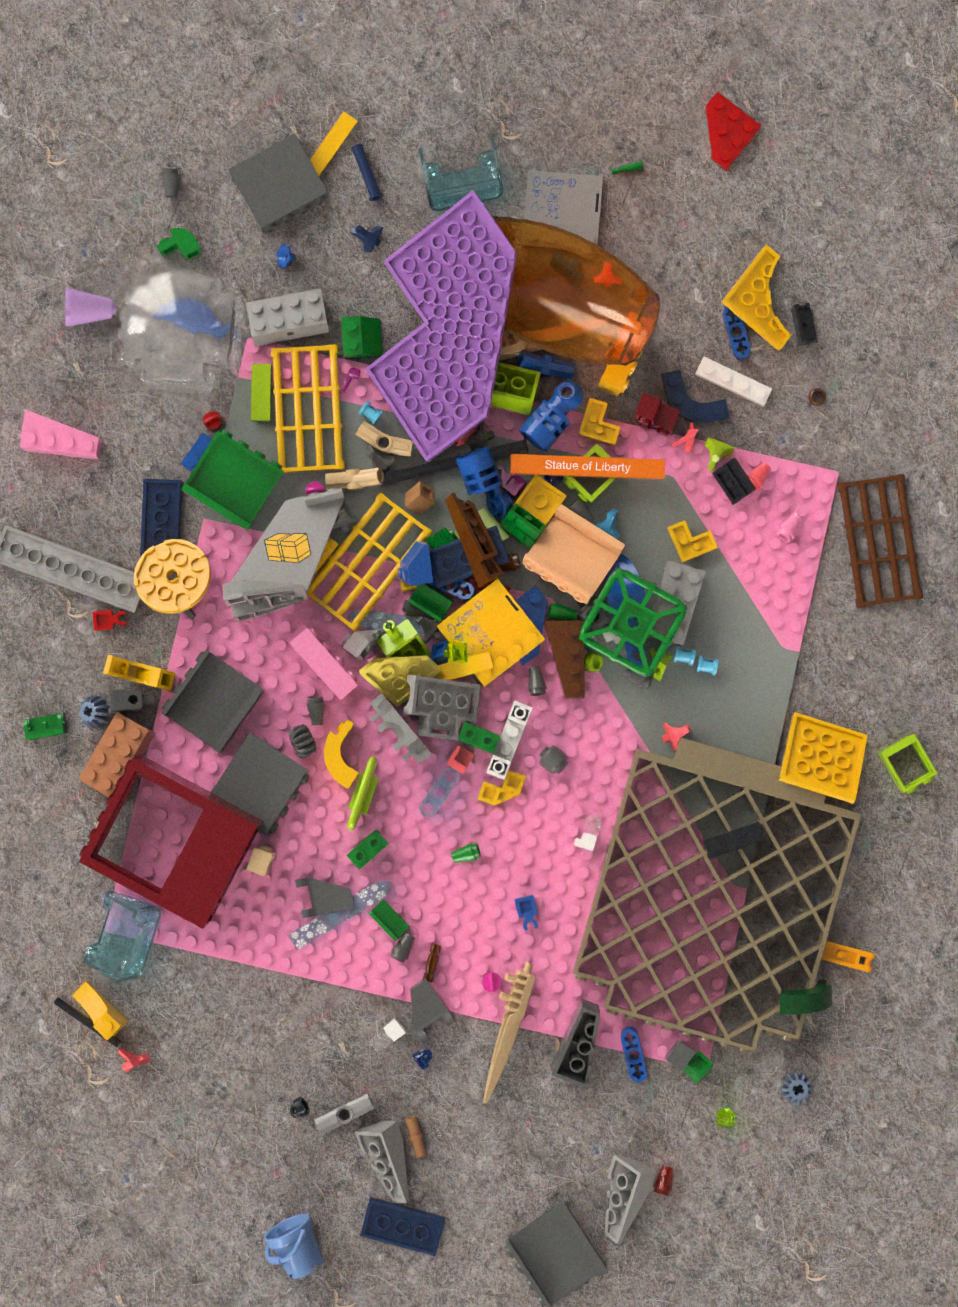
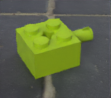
M408 619L397 626L394 621L388 620L387 622L390 626L388 627L386 623L383 625L386 634L376 640L387 658L429 656L431 654Z

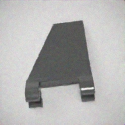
M310 877L295 880L296 888L308 886L312 908L301 911L302 918L354 908L351 888Z
M426 978L410 988L415 1032L422 1043L429 1040L428 1034L424 1029L442 1016L448 1026L454 1023L455 1020Z

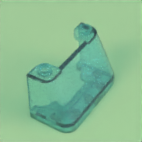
M115 891L104 892L101 898V905L108 912L99 941L86 948L83 963L119 983L137 978L143 972L162 910L153 904Z

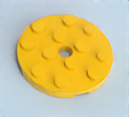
M180 539L165 540L164 543L150 547L140 557L134 571V585L141 600L149 608L166 614L180 613L195 606L206 594L211 581V568L204 553L193 543ZM170 573H177V578L168 580Z

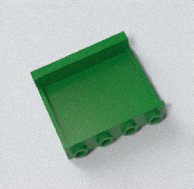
M223 429L221 432L218 430L181 490L245 530H248L279 478L284 473L281 470L283 466L274 460L271 463L265 460L266 455L258 450L255 453L249 450L250 445L244 441L239 440L237 442L233 440V435Z

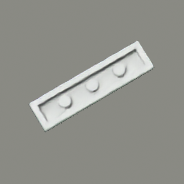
M703 357L695 375L764 407L772 391V388L706 357Z

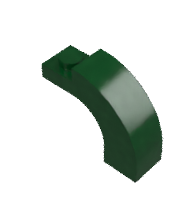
M818 980L813 988L782 990L779 994L780 1014H808L828 1009L832 1006V985H826V980Z

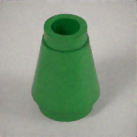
M557 602L550 604L548 618L552 619V621L576 620L577 610Z
M471 842L451 852L454 863L477 861L478 858H481V852L478 844Z

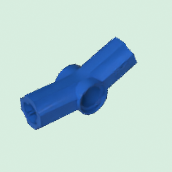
M521 351L517 357V367L541 372V376H555L572 380L575 363L557 360L549 355H537L528 351Z

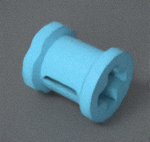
M367 401L360 409L358 415H363L371 421L372 425H375L381 418L383 411L377 410L370 405V401Z
M677 645L673 662L680 661L693 666L696 650L683 649Z
M699 655L696 672H708L715 676L719 659L711 660Z

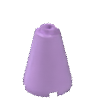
M65 288V326L111 319L112 314L116 315V303H112V299L72 288Z

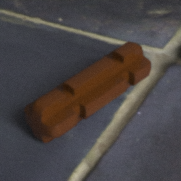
M431 944V953L428 956L426 972H424L423 980L426 978L428 982H432L435 974L433 973L436 971L439 959L438 954L441 951V946L438 944Z

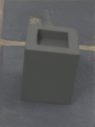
M677 1039L665 1059L683 1071L696 1052Z

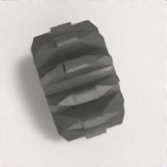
M298 725L289 730V740L298 757H308L316 752V743L306 725Z

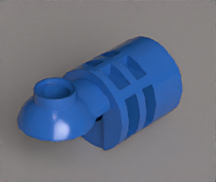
M564 381L557 385L548 402L542 400L540 405L518 429L520 434L538 450L546 453L570 425V421L566 417L567 413L581 405L584 398L582 387L573 381ZM565 392H572L569 397L563 396Z
M490 447L480 448L456 458V463L466 486L468 496L474 493L478 495L485 492L489 512L497 520H503L509 509L512 508V500L507 493H502L500 489L502 480Z

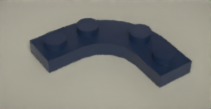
M681 370L661 374L668 403L671 407L679 409L681 416L688 421L710 423L729 419L726 399L708 403L696 402L685 391Z

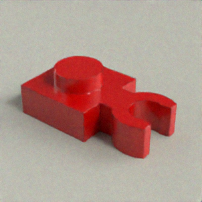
M113 610L92 612L94 631L113 630L114 624L120 626L127 625V622H120L119 620L120 616L127 615L124 611H119L115 615H113Z

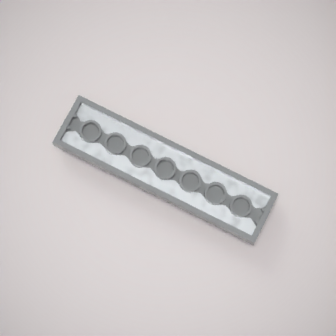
M4 526L0 536V564L136 614L141 598L134 585L133 571L10 526Z

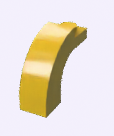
M112 655L107 656L103 674L171 691L176 674L172 671Z
M348 719L346 722L342 721L336 730L339 732L337 735L331 731L328 734L324 746V759L332 777L342 786L350 789L359 772L345 763L341 753L342 744L355 725Z

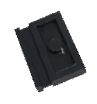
M736 458L731 459L712 473L733 505L756 490Z

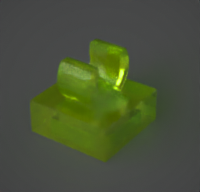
M448 642V649L443 650V656L448 657V662L466 663L467 643Z

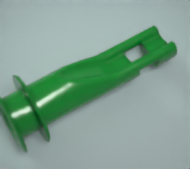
M640 159V162L636 160V163L618 167V170L615 168L611 169L612 175L636 170L640 172V169L644 171Z

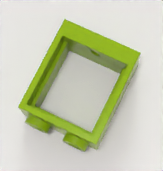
M597 443L583 456L591 457L594 455L595 457L611 458ZM564 476V483L569 489L572 490L574 488L579 493L577 496L581 501H584V503L588 502L591 505L617 478H609L592 495L572 476Z
M914 733L878 752L900 793L907 792V794H910L918 789L917 785L922 782L925 785L933 781V776L938 774ZM911 744L927 772L904 785L888 757Z

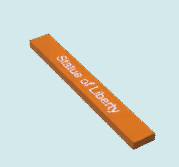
M511 454L510 474L664 480L665 460Z

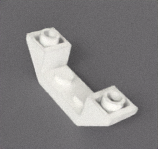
M514 701L486 773L503 780L505 779L533 707Z

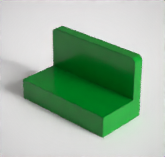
M428 583L419 584L408 600L409 603L439 622L442 621L454 601Z
M384 899L368 913L395 942L410 928Z

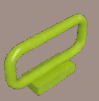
M375 756L369 758L365 772H360L348 808L352 810L347 824L349 831H353L356 828L361 813L365 815L368 813L379 778L373 776L377 765V758Z

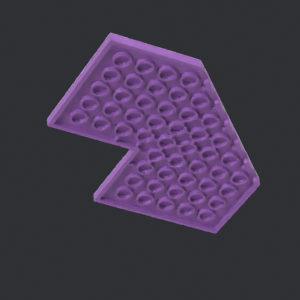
M474 190L383 261L424 323L365 369L426 462H430L488 418L490 414L517 252Z

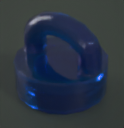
M544 475L545 481L552 486L559 485L563 480V476Z
M424 1050L421 1053L416 1051L412 1054L413 1059L422 1070L429 1067L428 1062L432 1059L430 1050Z

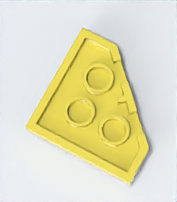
M427 655L373 658L359 670L362 677L397 707L410 697V686L407 682L408 675L433 678L441 671L440 667Z

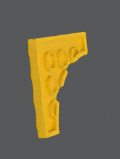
M766 244L721 303L779 351L792 335L781 324L778 317H775L771 307L772 300L769 282L775 265L781 256Z

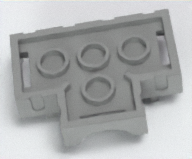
M418 675L407 676V682L410 686V698L404 707L403 714L418 716V736L458 740L460 722H477L480 694L479 684ZM432 729L447 731V735L432 733Z
M382 693L370 702L377 712L370 720L373 723L380 717L384 720L377 726L378 730L382 733L385 729L391 728L398 736V741L393 745V748L398 751L405 746L409 750L402 757L404 761L413 755L421 764L432 755Z

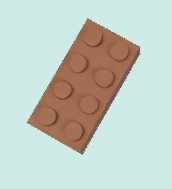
M116 712L78 779L109 797L115 793L117 789L115 784L119 777L124 776L126 772L124 767L127 761L140 755L143 756L156 733L125 714Z

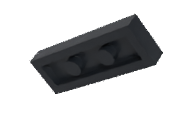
M755 822L705 839L703 843L709 859L765 841L760 823Z

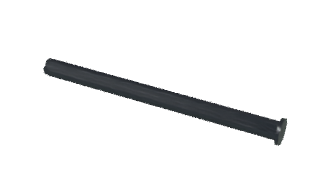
M526 438L491 447L490 450L493 458L523 451L529 452ZM462 455L384 473V481L381 486L457 468L456 458Z

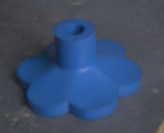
M282 244L277 251L278 266L287 268L288 263L295 259L294 253H291L290 247Z

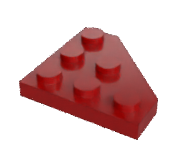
M717 91L706 105L705 112L711 147V160L727 171L762 125Z

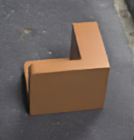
M421 481L405 493V507L418 515H421L435 504L434 489Z

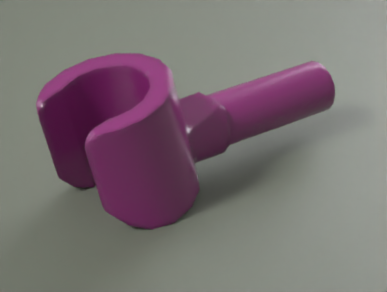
M349 369L347 380L341 388L342 392L346 391L352 378L358 380L360 375L359 369Z

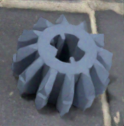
M94 695L85 697V701L80 702L82 707L78 709L81 713L78 717L82 719L81 724L87 725L89 728L102 727L104 723L108 722L107 716L111 715L108 713V709L111 706L106 705L107 700Z
M794 1072V1078L787 1074L788 1082L786 1080L781 1081L786 1085V1087L780 1088V1091L786 1092L782 1097L784 1099L789 1098V1104L795 1101L796 1105L800 1106L801 1099L806 1104L808 1101L805 1097L812 1098L813 1096L808 1092L814 1090V1087L809 1085L812 1080L810 1078L805 1079L806 1074L804 1073L799 1077L798 1072ZM799 1085L801 1090L795 1092L793 1087Z

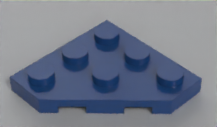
M535 585L515 599V601L542 634L547 599L538 586ZM540 644L523 656L519 662L525 665L536 657L540 651Z

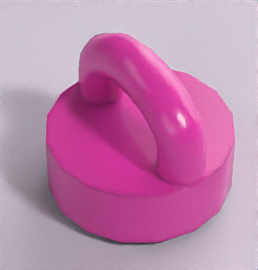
M317 481L310 482L306 487V495L308 496L314 492L324 493V486Z
M494 972L487 973L482 979V985L488 992H495L501 986V978Z

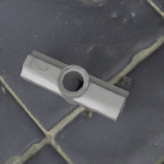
M366 1093L316 1118V1126L322 1135L343 1124L349 1123L351 1120L375 1109L370 1096ZM342 1109H346L350 1112V1117L342 1118L339 1112Z

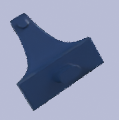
M359 225L356 228L352 227L350 233L363 242L365 252L371 253L374 246H379L381 242L379 236L383 227L376 226L371 230H366Z

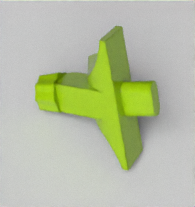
M708 437L705 446L710 451L707 469L713 471L723 457L732 455L735 447Z
M650 648L649 652L653 659L656 651L654 648ZM668 653L663 655L653 674L654 678L659 682L662 679L667 663L672 660V656Z

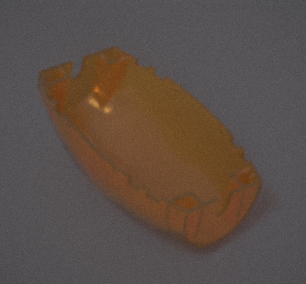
M493 216L517 252L504 330L533 346L574 360L626 366L634 362L647 346L658 321L661 303L656 291L616 256L579 235L556 226L528 219Z

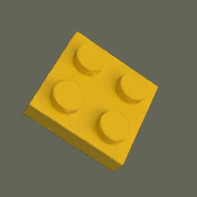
M534 475L514 505L517 503L547 525L567 495L540 476Z

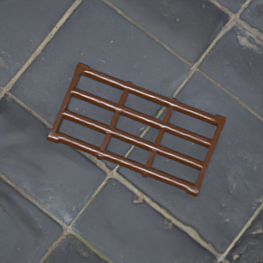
M904 474L854 482H840L837 484L838 492L841 494L845 520L844 529H846L851 559L849 563L852 566L856 591V608L924 598L919 582L916 562L917 553L914 550L910 524L911 515H909ZM896 480L901 517L890 518L885 482ZM877 483L883 519L871 521L866 484ZM859 486L864 522H852L847 487ZM902 521L907 554L896 556L891 522ZM884 524L889 557L877 558L872 525ZM865 526L870 559L858 561L853 528ZM908 558L914 595L902 596L897 560ZM878 562H890L895 598H883ZM871 564L876 596L874 601L865 602L859 565Z

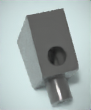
M110 690L111 715H115L116 712L122 714L142 713V707H154L153 695L142 696L141 690ZM134 699L137 703L131 704L129 701Z

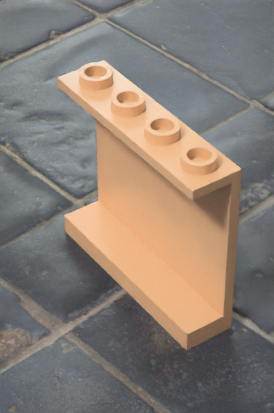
M560 504L554 517L529 553L525 554L522 564L529 571L538 573L543 580L555 584L562 592L571 594L576 601L587 605L622 553L625 544Z

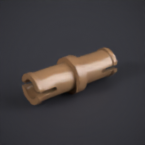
M417 1116L408 1117L405 1119L409 1131L408 1139L412 1142L415 1157L425 1156L427 1152L423 1142L424 1135L420 1131Z

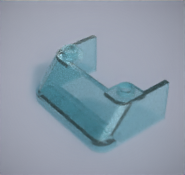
M492 133L489 134L491 150L480 153L477 158L478 166L441 173L440 166L437 163H425L422 148H418L427 198L432 210L442 211L450 209L472 190L478 194L482 202L495 200L502 196L503 185L499 157Z

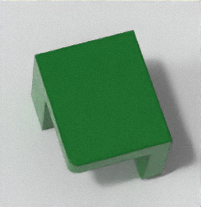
M699 1050L689 1061L684 1072L698 1085L711 1072L713 1063Z

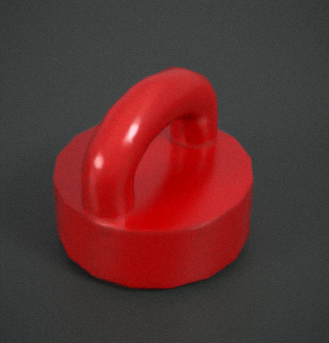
M210 411L203 417V424L210 431H216L222 426V418L217 412Z

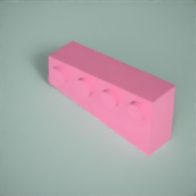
M25 410L20 448L24 451L100 460L103 441L99 437Z
M303 624L287 638V641L332 692L342 700L358 686L355 682L356 676L350 670L346 672L342 668L345 664L338 656L334 658L329 653L332 649L325 642L321 644L318 641L317 637L319 635L312 627L308 629Z

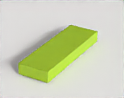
M252 364V422H271V364Z

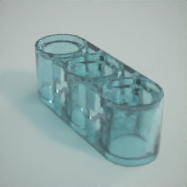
M446 769L422 801L419 810L424 817L434 816L457 784L459 774L455 769ZM449 771L456 774V780L452 783L445 780V775ZM442 787L445 790L443 798H436L434 796L436 788ZM426 803H430L434 807V811L431 814L423 812V806Z

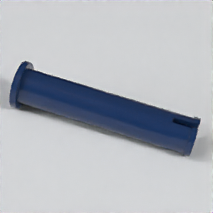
M356 144L351 147V150L354 153L370 195L369 201L379 200L383 197V193H380L363 145Z

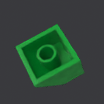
M364 316L341 317L345 359L377 358L383 355L380 319Z

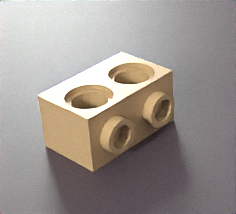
M263 844L259 847H254L246 870L263 876L269 875L276 855L272 851L273 848Z

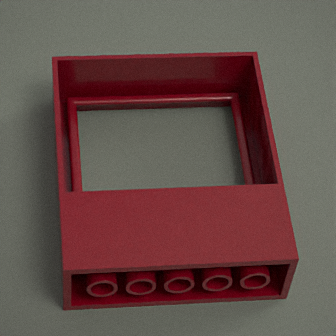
M142 755L134 757L132 760L129 759L124 767V770H126L124 776H120L115 784V787H117L115 793L111 794L107 799L106 804L108 807L105 812L102 811L97 819L99 822L97 828H93L88 836L90 839L88 845H84L79 853V856H81L79 862L204 929L211 922L258 833L256 828L263 821ZM139 775L203 809L162 889L98 855Z

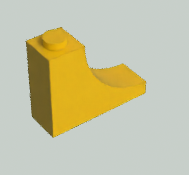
M88 981L72 995L91 1017L94 1024L93 1027L106 1040L115 1036L128 1022Z

